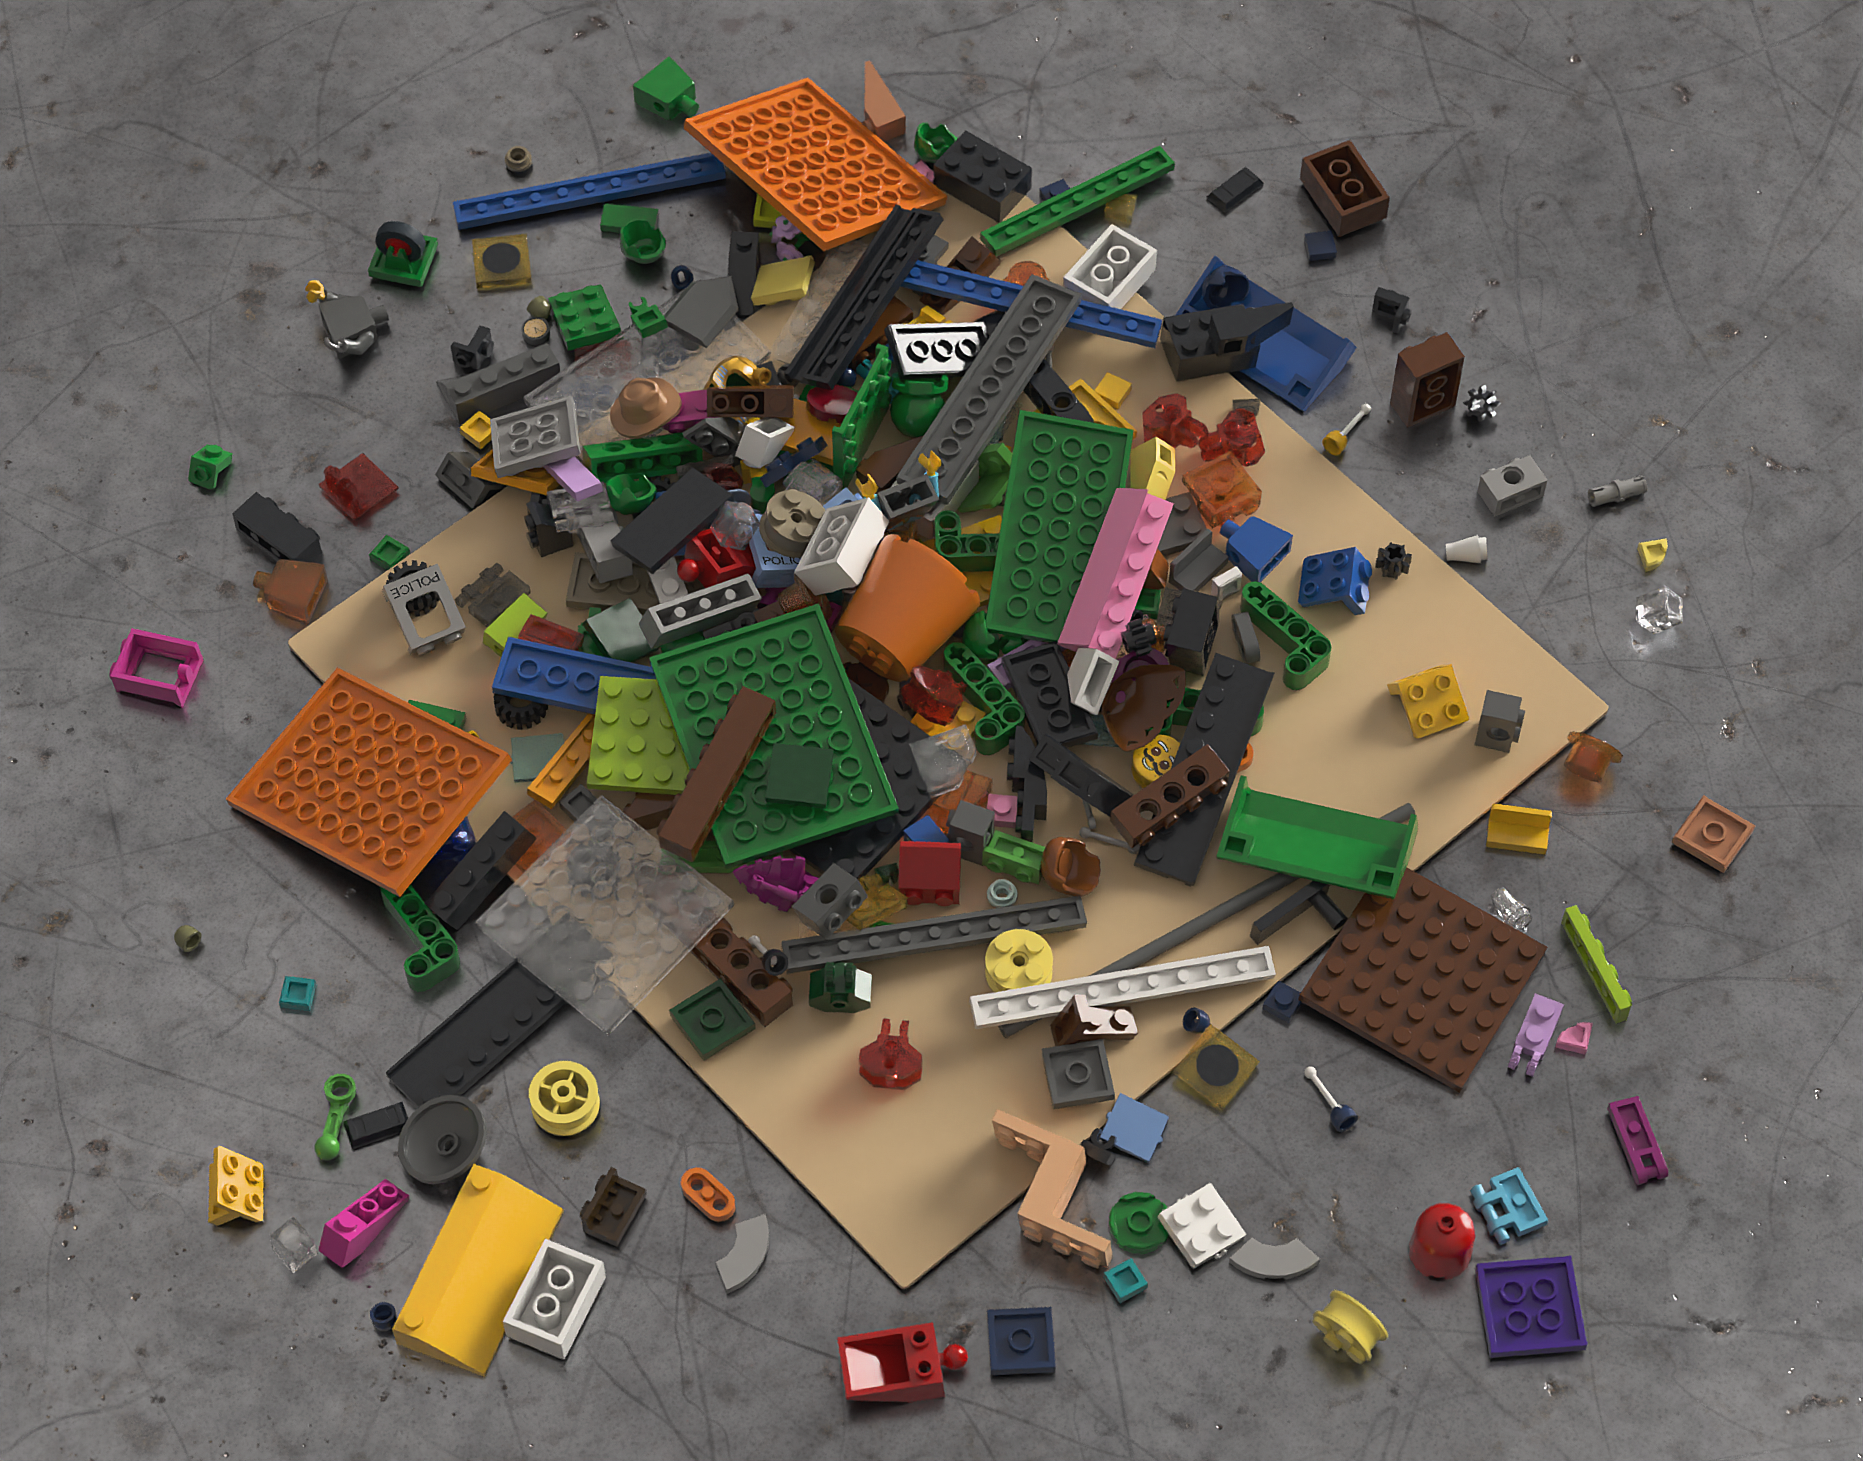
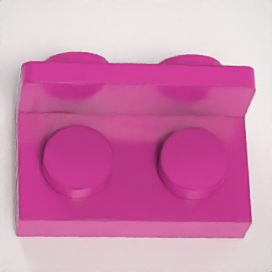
M707 389L678 393L682 401L680 412L662 428L664 431L672 434L685 432V428H691L705 418H718L707 417Z

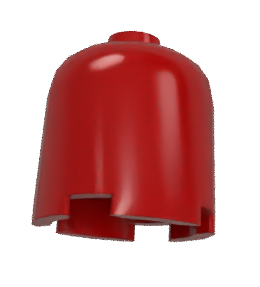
M1437 1203L1427 1207L1418 1217L1409 1242V1257L1414 1267L1424 1276L1430 1277L1432 1275L1449 1280L1461 1275L1468 1267L1475 1241L1474 1223L1469 1214L1459 1206L1450 1203Z

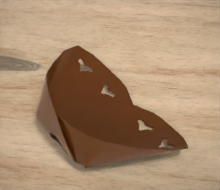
M1140 665L1123 673L1111 683L1102 703V714L1112 738L1123 751L1136 750L1153 741L1161 732L1164 720L1177 710L1185 693L1186 674L1183 668L1174 665ZM1179 676L1177 688L1173 681ZM1119 691H1124L1126 699L1122 703H1118L1115 699ZM1174 698V700H1173L1172 702H1170L1169 707L1166 708V707H1167V700H1171V699ZM1153 727V729L1149 731L1148 736H1146L1145 730ZM1129 741H1131V742H1137V743L1130 744L1129 746H1127L1128 743H1129Z

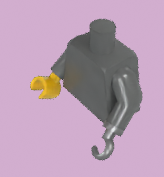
M309 281L305 287V290L309 292L306 297L311 303L319 299L320 303L318 305L321 319L330 341L328 338L324 339L325 345L335 351L338 359L350 354L362 355L378 339L375 325L389 321L385 306L381 305L368 309L363 296L339 295L323 290L322 284L318 281Z

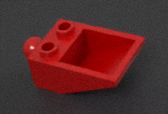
M714 527L699 532L687 543L684 558L677 566V574L681 580L692 582L698 578L705 588L748 573L752 578L756 570L747 537H740L736 530Z
M933 1322L837 1338L847 1400L917 1402L945 1397L941 1366L945 1365L951 1370H959L966 1365L968 1360L966 1349L959 1344H951L942 1353H938Z

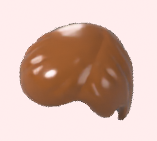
M1057 837L1051 839L1046 844L1041 859V873L1045 882L1053 890L1070 896L1083 897L1090 894L1097 887L1101 873L1100 859L1097 855L1087 851L1085 842L1071 837Z

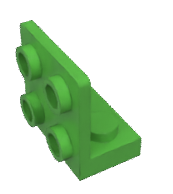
M1004 443L987 445L978 458L980 478L958 507L960 513L976 512L988 508L993 509L1003 500L1002 495L1007 489L1012 453Z

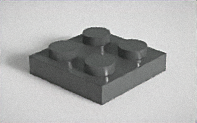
M1103 1039L1042 1049V1059L1053 1109L1115 1100V1091Z

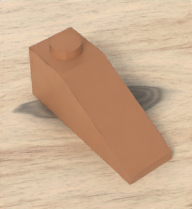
M869 60L865 62V120L862 124L885 142L906 134V116Z

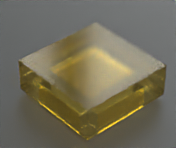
M1124 194L1108 202L1104 218L1131 222L1137 196Z

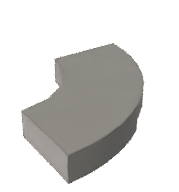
M765 1214L735 1224L737 1234L735 1245L726 1257L716 1262L717 1270L727 1294L749 1282L758 1272V1268L767 1254L769 1228Z
M1251 1238L1229 1260V1263L1240 1271L1261 1279H1265V1277L1294 1278L1307 1273L1320 1262V1258L1297 1238L1288 1244L1279 1246L1262 1244Z

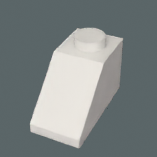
M764 417L747 424L735 456L744 460V464L752 468H761L768 465L780 452L792 435L795 427L776 417Z
M1078 648L1067 674L1071 703L1093 715H1098L1119 661L1098 649Z

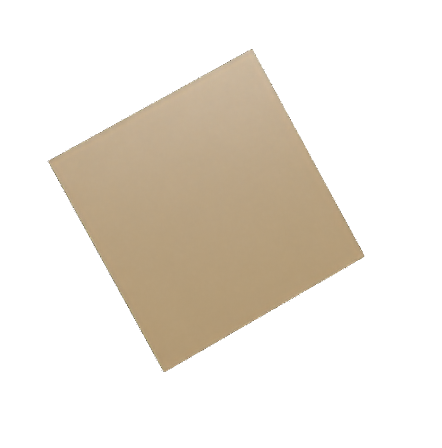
M944 192L948 196L946 205L931 211L940 213L943 218V222L934 235L948 242L947 251L937 261V265L947 267L971 236L983 244L980 240V232L999 223ZM1025 195L1003 221L1036 206V204ZM1059 226L997 256L1001 263L989 278L1024 286L1031 274L1063 286V277L1088 249L1064 228ZM878 231L865 235L815 270L811 275L806 296L796 301L789 299L779 301L771 306L765 305L711 343L707 349L704 348L662 379L669 382L678 393L703 390L715 366L732 356L748 358L756 366L772 361L777 373L781 366L792 362ZM899 287L895 296L913 311L914 320L919 316L920 310L925 307L919 301L921 296L912 292V289ZM1137 292L1121 309L1162 320L1164 317ZM959 302L943 316L946 317V321L950 320L953 323L974 322L976 319L996 310ZM1064 327L1053 344V370L1068 387L1081 378L1095 390L1107 372L1132 383V390L1119 409L1113 408L1137 430V437L1132 440L1131 449L1154 437H1158L1175 448V474L1166 498L1191 492L1206 528L1213 532L1212 545L1226 553L1228 539L1220 534V529L1228 519L1241 527L1250 517L1255 516L1293 535L1291 552L1261 583L1328 638L1332 648L1328 668L1305 688L1292 690L1286 687L1283 682L1285 660L1289 654L1252 623L1260 648V661L1248 664L1271 673L1275 672L1263 703L1264 716L1261 731L1251 736L1249 740L1254 751L1252 764L1247 769L1236 774L1194 886L1191 885L1190 887L1185 885V882L1171 877L1165 878L1134 866L1138 853L1131 854L1127 848L1091 837L1082 838L1079 834L1080 829L1083 827L1089 828L1082 799L1051 778L1050 774L1044 771L1047 786L1046 820L1034 819L1033 843L1045 847L1051 839L1057 837H1071L1085 842V848L1088 852L1099 857L1101 869L1097 887L1090 894L1081 897L1087 919L1086 928L1040 935L1050 946L1053 955L1051 983L1087 977L1277 874V872L1225 861L1216 857L1241 775L1247 776L1248 787L1251 790L1374 818H1380L1404 804L1410 803L1417 815L1418 832L1407 868L1415 872L1488 812L1492 804L1499 803L1607 714L1609 707L1602 699L1228 372L1176 381L1161 344L1160 334L1156 347L1151 348ZM856 373L857 379L852 388L860 390L865 380ZM948 377V390L939 393L945 403L963 377ZM798 383L794 387V394L800 397L806 384ZM1023 391L987 445L1004 443V445L1012 447L1013 452L1019 411L1033 412L1037 409ZM891 404L863 459H868L876 451L914 439L905 436L895 427L891 420ZM608 415L579 436L581 454L575 457L583 464L582 446L636 438L621 436L613 428L610 415ZM661 427L655 432L643 437L666 435L672 433L664 431V429ZM703 450V470H698V472L727 491L742 489L750 494L751 483H742L740 465L732 468ZM1130 459L1125 488H1131ZM687 472L662 475L661 481H664L665 477L670 479L671 484L673 482L676 483ZM855 472L848 486V490L853 495H855L858 492L864 498V496L855 484ZM783 477L774 482L775 494L787 490L788 486L783 485ZM808 481V484L800 490L815 498L822 506L839 493V491ZM606 483L602 484V489L606 490ZM559 485L553 491L563 492V487ZM507 486L288 641L290 649L323 683L338 667L407 703L409 700L465 712L466 721L462 729L463 731H475L481 740L509 753L512 758L510 764L459 826L477 843L499 816L506 811L537 838L506 875L554 925L566 914L570 913L579 924L613 954L614 961L600 974L901 1289H907L1030 1188L1042 1162L1030 1158L1027 1155V1151L1016 1147L1015 1150H1012L998 1142L999 1139L995 1136L992 1123L997 1109L1081 1145L1083 1139L1089 1140L1091 1138V1134L1096 1128L1102 1129L1108 1120L1106 1115L1112 1111L1120 1093L1138 1100L1268 993L1278 981L1281 982L1336 937L1345 925L1344 923L1340 928L1334 930L1320 913L1311 906L1258 945L1250 937L1253 923L1312 882V880L1300 878L1136 967L1141 968L1269 946L1276 975L1273 979L1110 1006H1131L1138 1032L1135 1038L1131 1040H1103L1115 1091V1100L1053 1109L1042 1059V1049L1055 1047L1050 1025L1057 1016L1042 1018L1008 1038L1002 1035L999 1026L975 1029L969 1002L970 996L994 993L990 989L985 976V956L990 943L853 964V966H856V969L872 975L871 1008L857 1013L823 1012L809 1006L810 973L820 969L786 974L785 971L781 975H777V977L785 978L793 989V1006L768 1026L764 1027L742 1005L754 1021L755 1030L704 1061L671 1018L669 1010L718 979L646 907L645 896L639 893L632 864L644 863L662 872V848H660L659 837L656 834L658 827L632 835L624 833L621 814L624 807L628 803L631 804L633 802L636 792L588 789V764L560 800L582 784L621 820L622 827L604 841V847L606 848L610 844L613 846V851H618L622 862L623 879H621L622 884L619 888L615 886L616 892L613 895L607 891V898L602 899L601 894L597 895V900H592L591 894H588L587 899L582 898L581 892L576 894L569 883L568 858H572L571 852L574 849L579 852V845L583 844L587 848L589 847V841H593L594 846H598V843L560 809L559 801L550 809L528 796L527 788L588 713L548 705L545 718L540 717L541 722L538 725L533 721L532 728L527 729L526 724H523L522 730H517L516 724L512 728L507 727V721L503 724L495 711L492 684L501 657L483 644L485 629L523 593L548 614L544 621L537 624L522 640L553 646V636L561 630L571 631L577 639L578 625H581V622L588 619L589 609L566 606L575 552L585 553V550L567 514L565 503L563 502L562 511L572 531L573 547L541 558L537 547L532 549L526 534L529 531L524 520V516L528 515L526 503L530 502L532 492ZM1006 491L1002 495L1003 500L993 509L988 508L960 513L957 509L955 513L960 517L961 528L1000 515L1002 518ZM616 512L618 527L623 526L625 528L633 521L632 514L623 515ZM903 525L888 531V535H899L900 541L906 543L910 538L920 543L930 540ZM1390 542L1405 545L1406 554H1412L1409 573H1402L1398 576L1397 580L1387 576L1383 577L1381 568H1375L1378 549H1385ZM1356 547L1364 558L1370 562L1372 576L1369 578V600L1366 603L1365 614L1354 615L1342 600L1309 607H1302L1298 603L1303 561L1306 557ZM1183 551L1164 556L1169 563V570L1165 589H1158L1161 590L1158 620L1143 618L1142 624H1146L1145 621L1150 623L1155 632L1157 643L1151 645V648L1163 653L1164 656L1166 653V649H1164L1165 641H1163L1167 624H1173V613H1171L1173 602L1176 596L1181 597L1182 594L1181 591L1169 583L1170 563ZM684 555L674 556L676 563H680ZM412 560H417L418 566H420L421 562H425L427 568L438 563L466 626L464 633L461 634V639L447 645L444 641L435 644L433 651L421 656L417 652L409 654L407 641L389 601L386 602L382 593L386 580H389L388 574L390 572L394 573L393 568L397 565L400 569L403 568L402 563L406 561L407 565L410 566L412 565ZM1228 560V564L1225 567H1223L1212 579L1234 568L1235 566ZM1243 573L1240 590L1218 602L1220 622L1204 676L1185 671V688L1202 689L1215 653L1243 662L1232 627V614L1241 613L1240 604L1243 587L1251 582ZM1212 579L1198 592L1211 595ZM757 588L760 596H765V588ZM436 601L437 606L434 609L429 606L430 612L427 614L422 610L420 611V616L415 617V612H411L410 618L419 637L426 638L450 627V621L441 601ZM844 601L842 607L843 613L849 602ZM988 604L979 607L976 612L984 610L987 613ZM836 624L831 636L842 664L852 661L851 664L859 663V660L853 657L837 638L835 633ZM952 635L916 672H924L931 669L936 676L937 687L972 705L944 673L945 648L951 643H962V638ZM565 639L560 642L565 648L570 646ZM1123 642L1121 643L1116 660L1129 654L1125 650ZM661 647L634 663L651 667L649 657L661 654ZM1000 649L998 658L1004 656ZM1069 650L1064 657L1069 669L1076 654L1072 650ZM979 659V660L987 667L988 664L992 663L993 661H995V660H997V659H993V660ZM1451 664L1469 715V720L1421 738H1414L1400 694L1390 695L1387 684L1438 665ZM1179 676L1173 681L1177 687ZM888 679L889 693L884 704L908 721H911L912 718L908 711L903 712L897 701L899 682ZM1011 687L1010 689H1008V691L1017 700L1013 688ZM1487 690L1522 697L1520 709L1525 710L1518 743L1512 742L1509 753L1474 745ZM929 696L917 701L918 710ZM513 697L509 703L514 707H525L532 701ZM1098 712V715L1089 713L1097 729L1098 739L1068 747L1067 749L1135 795L1143 788L1136 783L1131 772L1134 750L1123 751L1115 743L1101 712ZM1025 718L1024 730L1036 747L1037 743ZM1007 720L1008 722H1016V720ZM1172 724L1170 737L1181 743L1187 727ZM974 735L959 756L966 761L967 769L920 819L929 815L947 836L949 827L946 826L948 815L952 809H957L960 800L987 809L988 794L1018 796L1017 792H1012L1013 781L1007 780L1008 763H1014V755H1008L1009 745L993 755H983L975 748ZM985 735V736H983V737L991 738V737H993V736H991V735ZM1129 741V743H1128L1127 746H1129L1130 744L1137 743V742H1131V741ZM1090 805L1096 822V828L1090 829V831L1125 841L1110 822V817ZM1017 807V815H1022L1023 807ZM1143 811L1140 815L1144 819L1151 820L1153 813ZM1409 819L1401 824L1408 825ZM994 826V832L998 830L1021 838V833H1015V828ZM710 830L705 841L715 840L712 830ZM903 835L860 881L868 897L834 933L869 928L871 919L897 924L995 909L996 907L992 906L987 899V890L994 881L999 879L1010 881L1017 889V900L1012 906L1073 896L1053 890L1045 882L1043 876L1039 885L1032 882L1025 883L1018 880L1015 876L1004 872L996 873L988 869L987 866H981L961 859L959 905L939 906L928 903L909 905L900 903L899 851L900 841H904ZM789 849L783 851V858H795L797 856ZM805 862V869L810 874L819 878L822 876L820 872ZM594 863L586 866L583 873L587 877L597 878L604 875L607 868L603 864ZM675 873L679 878L684 877L691 884L693 892L699 898L704 897L710 903L713 912L718 918L724 917L730 923L733 929L732 932L738 938L744 937L748 941L751 936L756 935L760 938V943L767 950L778 949L782 951L781 941L819 936V934L802 923L792 906L785 912L778 910V907L768 902L764 904L759 901L757 895L754 893L750 894L746 890L744 883L740 884L733 873ZM1330 885L1327 893L1348 919L1365 894L1364 892ZM1004 893L997 895L1000 898L1007 897ZM678 905V906H676L675 908H677V909H683V908H685V907H687V906H686V905ZM700 924L694 928L703 929L706 925ZM720 944L714 948L723 949L726 945ZM752 947V952L758 958L763 957V954L756 947ZM740 964L735 966L734 968L744 969L747 966ZM757 985L754 988L762 990L765 989L767 986ZM1195 1007L1209 1015L1210 1025L1205 1029L1204 1033L1195 1034L1184 1029L1183 1017L1188 1009ZM1077 1040L1076 1043L1087 1042V1041H1093V1040Z

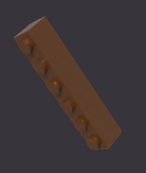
M744 686L738 695L734 694L731 697L727 706L728 713L724 720L721 718L718 720L713 731L714 738L710 744L706 743L703 746L699 756L701 761L696 769L692 768L689 771L685 780L686 787L682 794L677 793L671 804V814L668 819H662L656 834L659 837L660 848L690 862L694 861L776 714L775 700Z

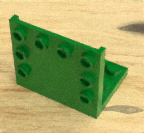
M877 344L876 360L860 390L850 388L858 394L840 428L834 426L832 429L833 465L808 459L796 467L805 475L808 481L839 492L845 487L848 488L858 464L862 461L891 403L892 394L889 393L892 377L889 376V370L892 361L889 359L887 346ZM806 385L798 400L807 402V394L815 386ZM780 450L776 457H778L786 451Z

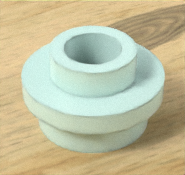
M999 879L989 886L987 899L996 908L1012 906L1017 900V889L1010 881ZM1004 893L1007 897L1000 898L997 895Z

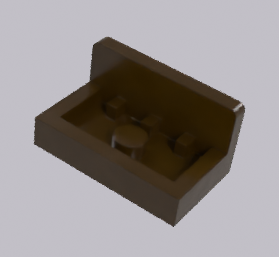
M610 1167L607 1174H602L595 1186L596 1193L591 1201L587 1200L584 1203L580 1212V1218L584 1232L617 1247L646 1197L647 1192L645 1188L618 1177L617 1169Z

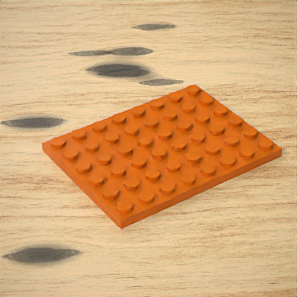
M808 77L685 119L683 129L823 251L878 231L896 204L901 205L902 209L906 210L918 208L928 211L946 205L948 196Z
M337 667L225 800L231 807L400 897L510 764L512 758L509 753Z

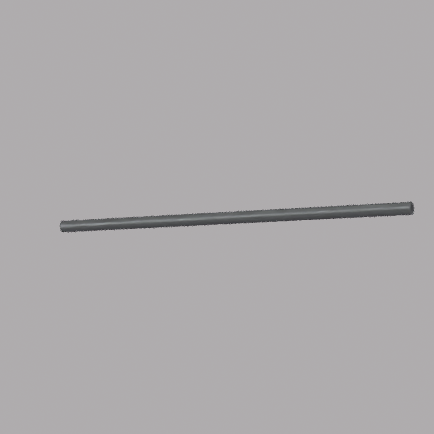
M1406 803L1379 819L1403 823L1410 819L1411 814H1415V810L1410 803ZM1277 873L1089 976L1134 969L1300 878ZM1042 1018L999 1025V1029L1002 1035L1008 1038Z

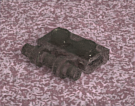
M495 563L490 568H485L479 573L480 577L471 585L467 584L461 589V594L454 599L461 608L468 602H471L472 604L468 606L469 613L487 628L523 593L527 596L531 593L530 586L511 571L500 577L499 575L504 569L499 563ZM486 586H491L483 594L481 593Z

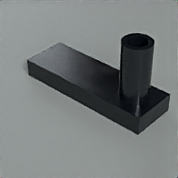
M1312 881L1255 921L1252 925L1250 937L1258 945L1311 906L1320 913L1334 930L1340 928L1348 920V917L1327 895L1330 884Z

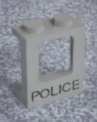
M438 563L383 586L382 593L386 602L389 601L409 646L408 651L410 655L417 652L421 656L433 651L435 644L444 641L447 645L462 638L461 634L464 633L466 626ZM430 592H435L438 594L447 614L450 627L426 638H421L417 634L409 616L406 603Z

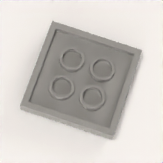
M572 396L490 419L494 469L498 478L513 476L528 469L540 468L546 464L567 460L581 454L576 410Z

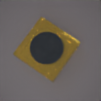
M527 233L472 239L477 288L532 283Z
M1210 1024L1173 1073L1223 1110L1260 1061Z

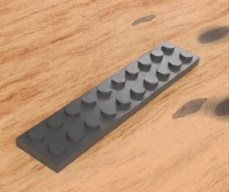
M1031 274L897 475V484L923 476L927 470L918 462L919 455L923 453L929 458L930 451L932 450L941 460L940 468L935 471L938 473L939 502L946 505L949 504L1081 303L1082 294Z

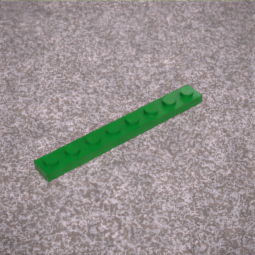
M1159 145L980 232V240L997 257L1173 171L1175 162Z

